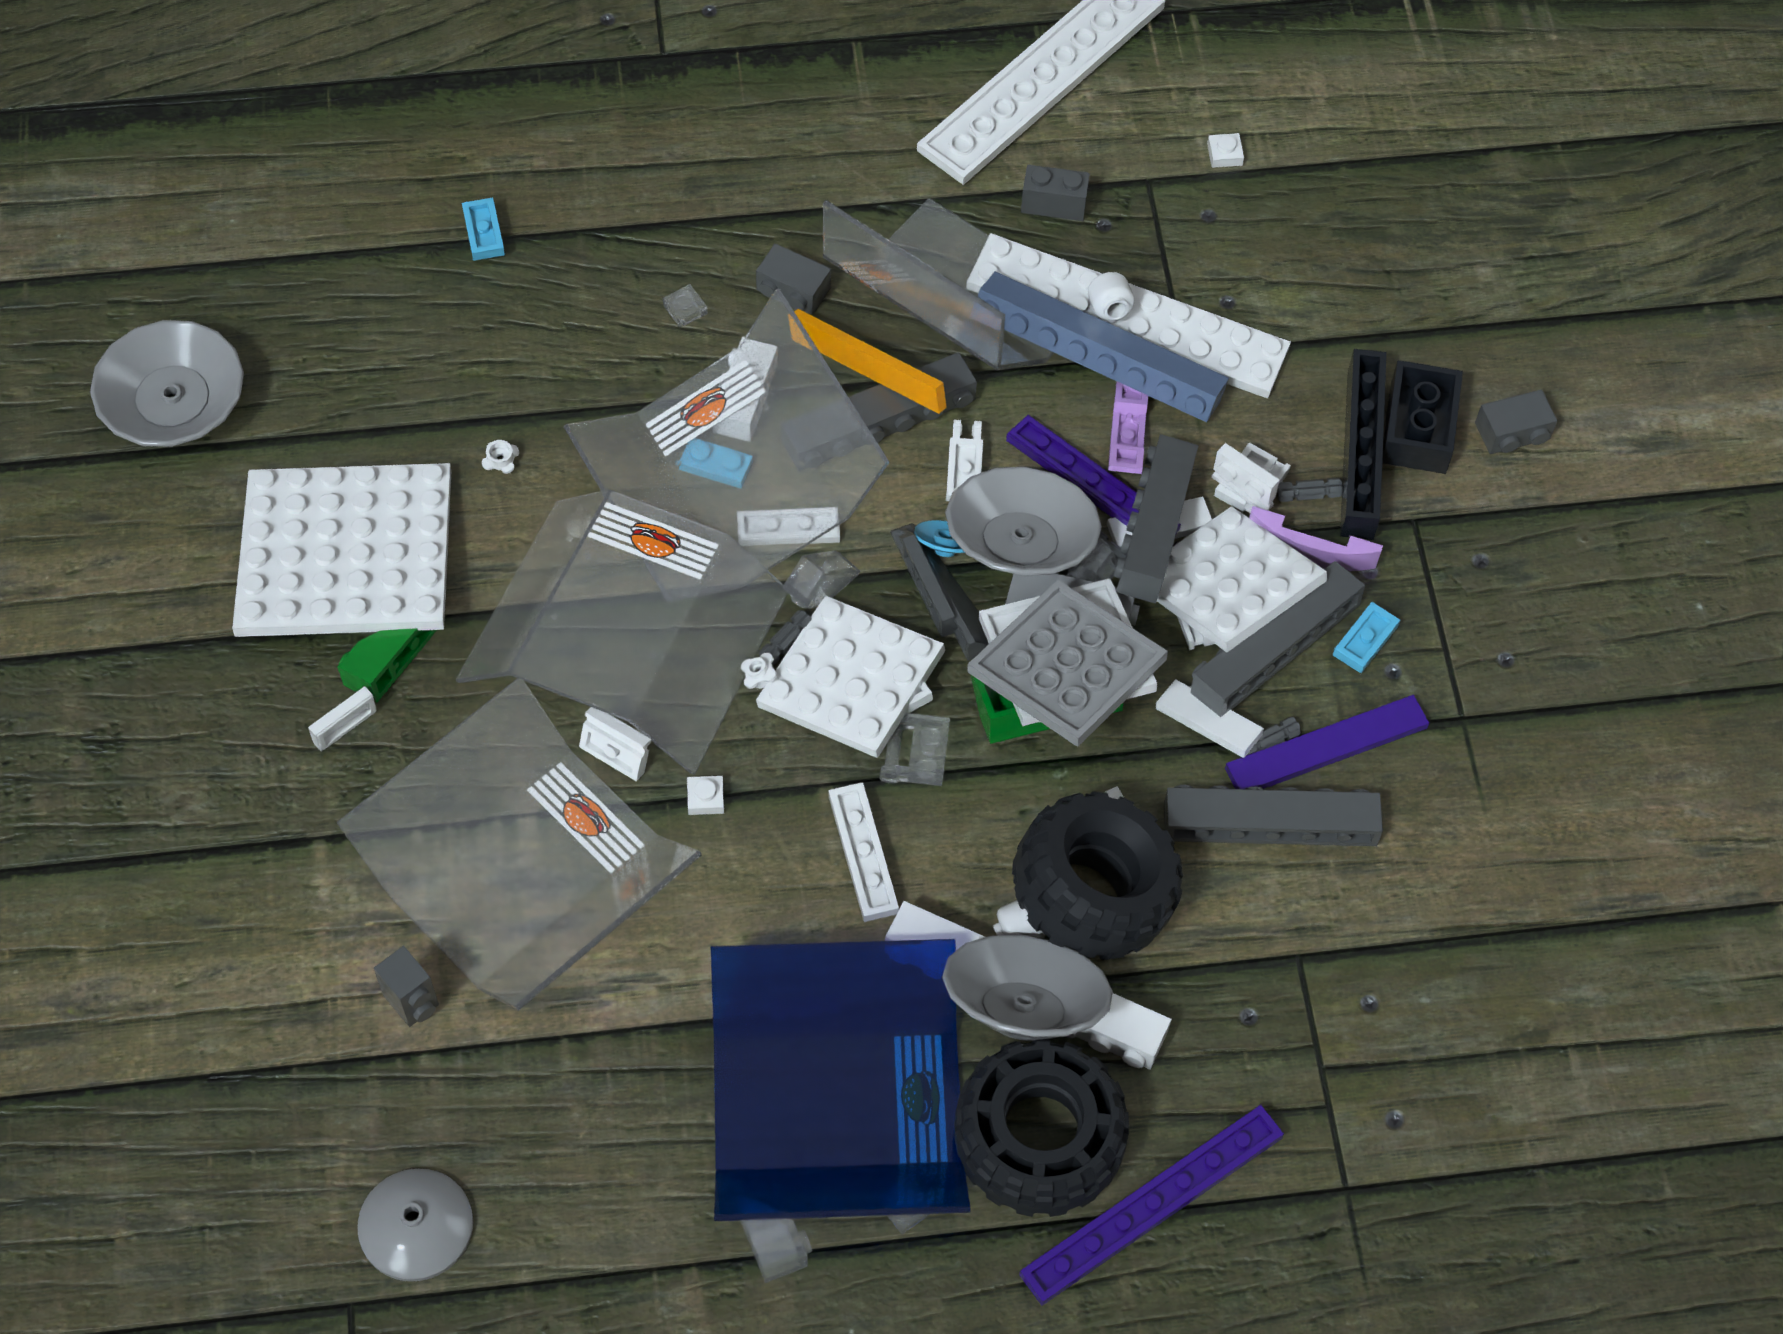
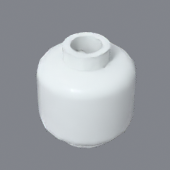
M1106 272L1094 278L1089 285V300L1094 312L1104 320H1118L1123 318L1132 309L1134 296L1127 279L1122 274Z
M1017 900L998 909L997 918L999 922L993 925L996 935H1025L1040 939L1045 938V934L1041 930L1036 932L1027 921L1028 913L1026 909L1019 907Z

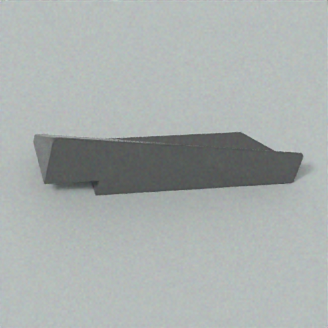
M911 523L891 530L890 534L941 638L954 633L967 661L975 658L989 644L979 621L978 610L935 553L934 549L917 540L914 534L916 525Z

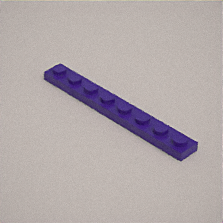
M1259 1105L1020 1270L1019 1276L1041 1306H1043L1280 1141L1284 1133L1262 1105Z

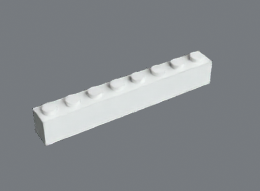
M903 901L885 936V952L897 962L904 964L910 962L921 967L922 971L927 975L941 978L947 958L965 943L985 938V936ZM1113 993L1110 1011L1096 1025L1066 1037L1074 1038L1076 1036L1087 1041L1093 1049L1099 1052H1112L1121 1056L1123 1061L1130 1066L1136 1068L1145 1067L1151 1070L1168 1033L1171 1019Z

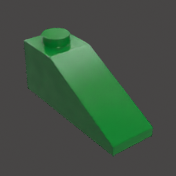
M417 628L381 630L358 641L351 651L346 652L342 656L337 666L343 685L355 692L365 686L372 693L374 702L377 703L437 630H418Z

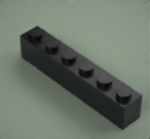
M1354 349L1349 364L1340 537L1350 538V536L1360 539L1374 540L1380 521L1387 352Z

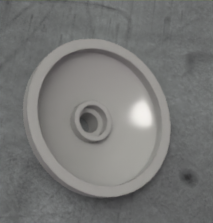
M408 1169L385 1178L369 1193L362 1205L358 1218L359 1242L369 1262L381 1273L401 1281L427 1280L450 1269L464 1254L473 1231L472 1209L465 1192L450 1177L430 1169ZM416 1211L419 1213L416 1220H406V1215L409 1212Z

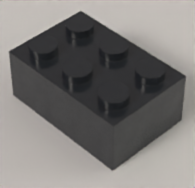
M1401 360L1397 361L1389 393L1383 438V464L1442 474L1447 473L1454 451L1463 371Z

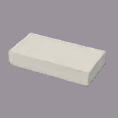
M364 686L308 727L313 743L320 751L325 750L377 711L372 693Z

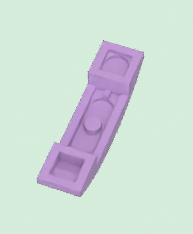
M1116 382L1108 470L1142 474L1148 395L1120 382Z
M1252 507L1249 519L1323 569L1334 561L1347 571L1369 570L1377 566L1383 545L1350 536L1347 546H1343L1282 527L1284 515Z

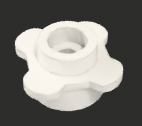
M504 440L490 442L487 445L486 458L482 460V466L485 470L497 469L505 474L511 473L514 470L513 461L519 455V449L516 445H510V443Z
M763 653L760 657L746 659L741 664V669L745 672L746 676L744 685L747 688L762 689L767 683L772 682L776 678L777 673L772 666L774 658L770 653Z

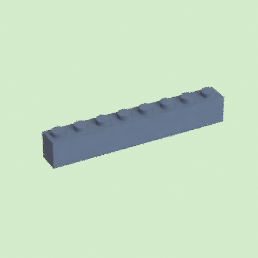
M996 271L979 290L973 316L1202 421L1207 422L1220 404L1229 377Z

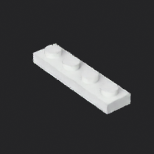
M863 782L829 790V800L863 921L867 922L896 915L899 911V906Z

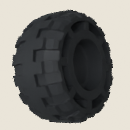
M1092 791L1091 794L1086 793L1085 796L1079 792L1060 798L1052 807L1047 805L1037 815L1021 839L1012 865L1017 902L1021 909H1026L1028 913L1027 921L1036 932L1041 930L1050 938L1048 942L1063 948L1066 946L1088 959L1090 957L1094 958L1096 955H1099L1101 960L1121 958L1133 951L1137 953L1151 943L1169 922L1180 902L1183 891L1180 888L1183 873L1180 855L1174 853L1175 842L1167 830L1163 831L1156 823L1158 819L1147 810L1145 812L1133 806V801L1121 796L1115 799L1109 797L1106 792ZM1070 865H1084L1100 872L1112 884L1117 897L1105 895L1088 886L1077 876Z
M1050 1038L1032 1040V1042L1023 1044L1020 1041H1014L1001 1046L1000 1051L990 1057L987 1055L975 1066V1070L969 1079H966L958 1098L954 1120L957 1154L962 1161L965 1174L974 1186L977 1184L986 1193V1198L1000 1207L1001 1205H1006L1016 1209V1214L1033 1217V1213L1048 1214L1049 1217L1064 1215L1070 1209L1078 1206L1083 1208L1094 1201L1097 1195L1105 1187L1109 1186L1117 1174L1126 1151L1129 1135V1112H1127L1124 1101L1125 1095L1118 1081L1114 1082V1079L1109 1075L1108 1067L1097 1057L1090 1058L1082 1053V1047L1067 1041L1065 1045L1050 1043ZM1046 1097L1054 1099L1067 1107L1076 1119V1136L1070 1143L1059 1149L1041 1151L1029 1148L1020 1143L1010 1133L1006 1124L1008 1111L1016 1103L1027 1098Z

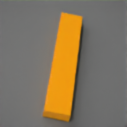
M800 309L790 314L794 339L938 414L947 408L944 383Z

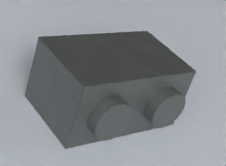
M1027 165L1021 213L1083 221L1090 173Z
M774 244L756 270L757 290L766 297L776 298L789 304L795 310L800 309L813 315L831 289V268L778 244Z
M1541 389L1482 404L1475 424L1489 454H1494L1498 452L1509 453L1518 447L1529 444L1540 445L1551 439L1557 419Z
M404 945L374 967L383 996L409 1027L417 1021L423 1022L435 1012L439 1003L431 977Z

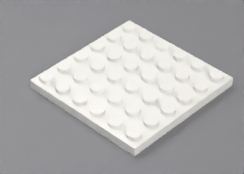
M450 463L249 470L232 627L234 636L359 633L417 628L418 630H444L452 474Z

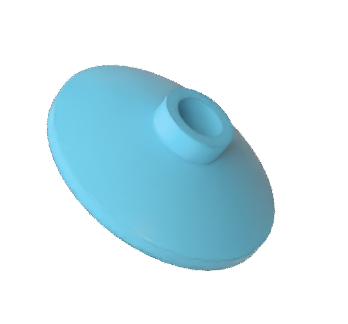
M925 521L915 527L914 534L917 540L934 549L937 555L953 557L955 553H965L951 537L947 521Z

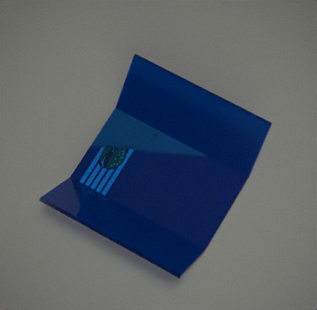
M955 939L711 946L716 1161L714 1221L971 1212L966 1173L962 1161L958 1157L954 1137V1120L960 1095L956 1003L950 998L942 979L947 958L956 951Z

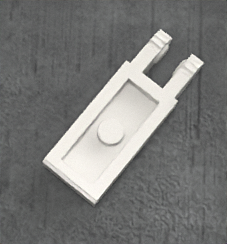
M954 420L953 438H950L946 501L950 500L952 492L969 477L981 473L983 440H981L982 421H974L972 425L973 439L960 438L962 435L961 420Z

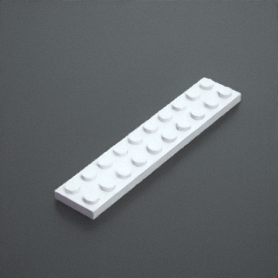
M1082 0L917 143V152L964 185L1164 9L1165 0Z
M990 233L966 285V289L979 293L980 288L996 271L1229 377L1227 384L1267 399L1291 343L1285 339L1130 283L1129 285L1134 296L1132 309L1121 319L1104 320L1094 312L1088 296L1090 283L1102 273Z

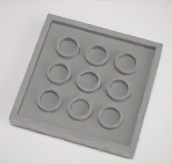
M1057 580L968 663V673L1078 747L1167 660L1168 651L1063 582Z

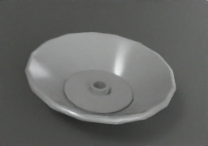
M162 320L134 328L108 347L94 368L90 394L97 417L116 436L140 446L173 447L200 439L225 422L240 399L244 371L237 350L218 331L194 321Z
M1029 467L994 468L969 477L952 492L945 512L951 537L968 556L991 569L1021 576L1051 575L1078 565L1096 548L1102 528L1096 505L1077 485L1055 473Z
M993 935L965 943L947 958L942 976L950 998L968 1015L1005 1036L1019 1040H1042L1063 1037L1092 1028L1110 1011L1113 991L1104 972L1084 955H1080L1077 951L1066 946L1063 948L1048 942L1049 940L1025 935Z

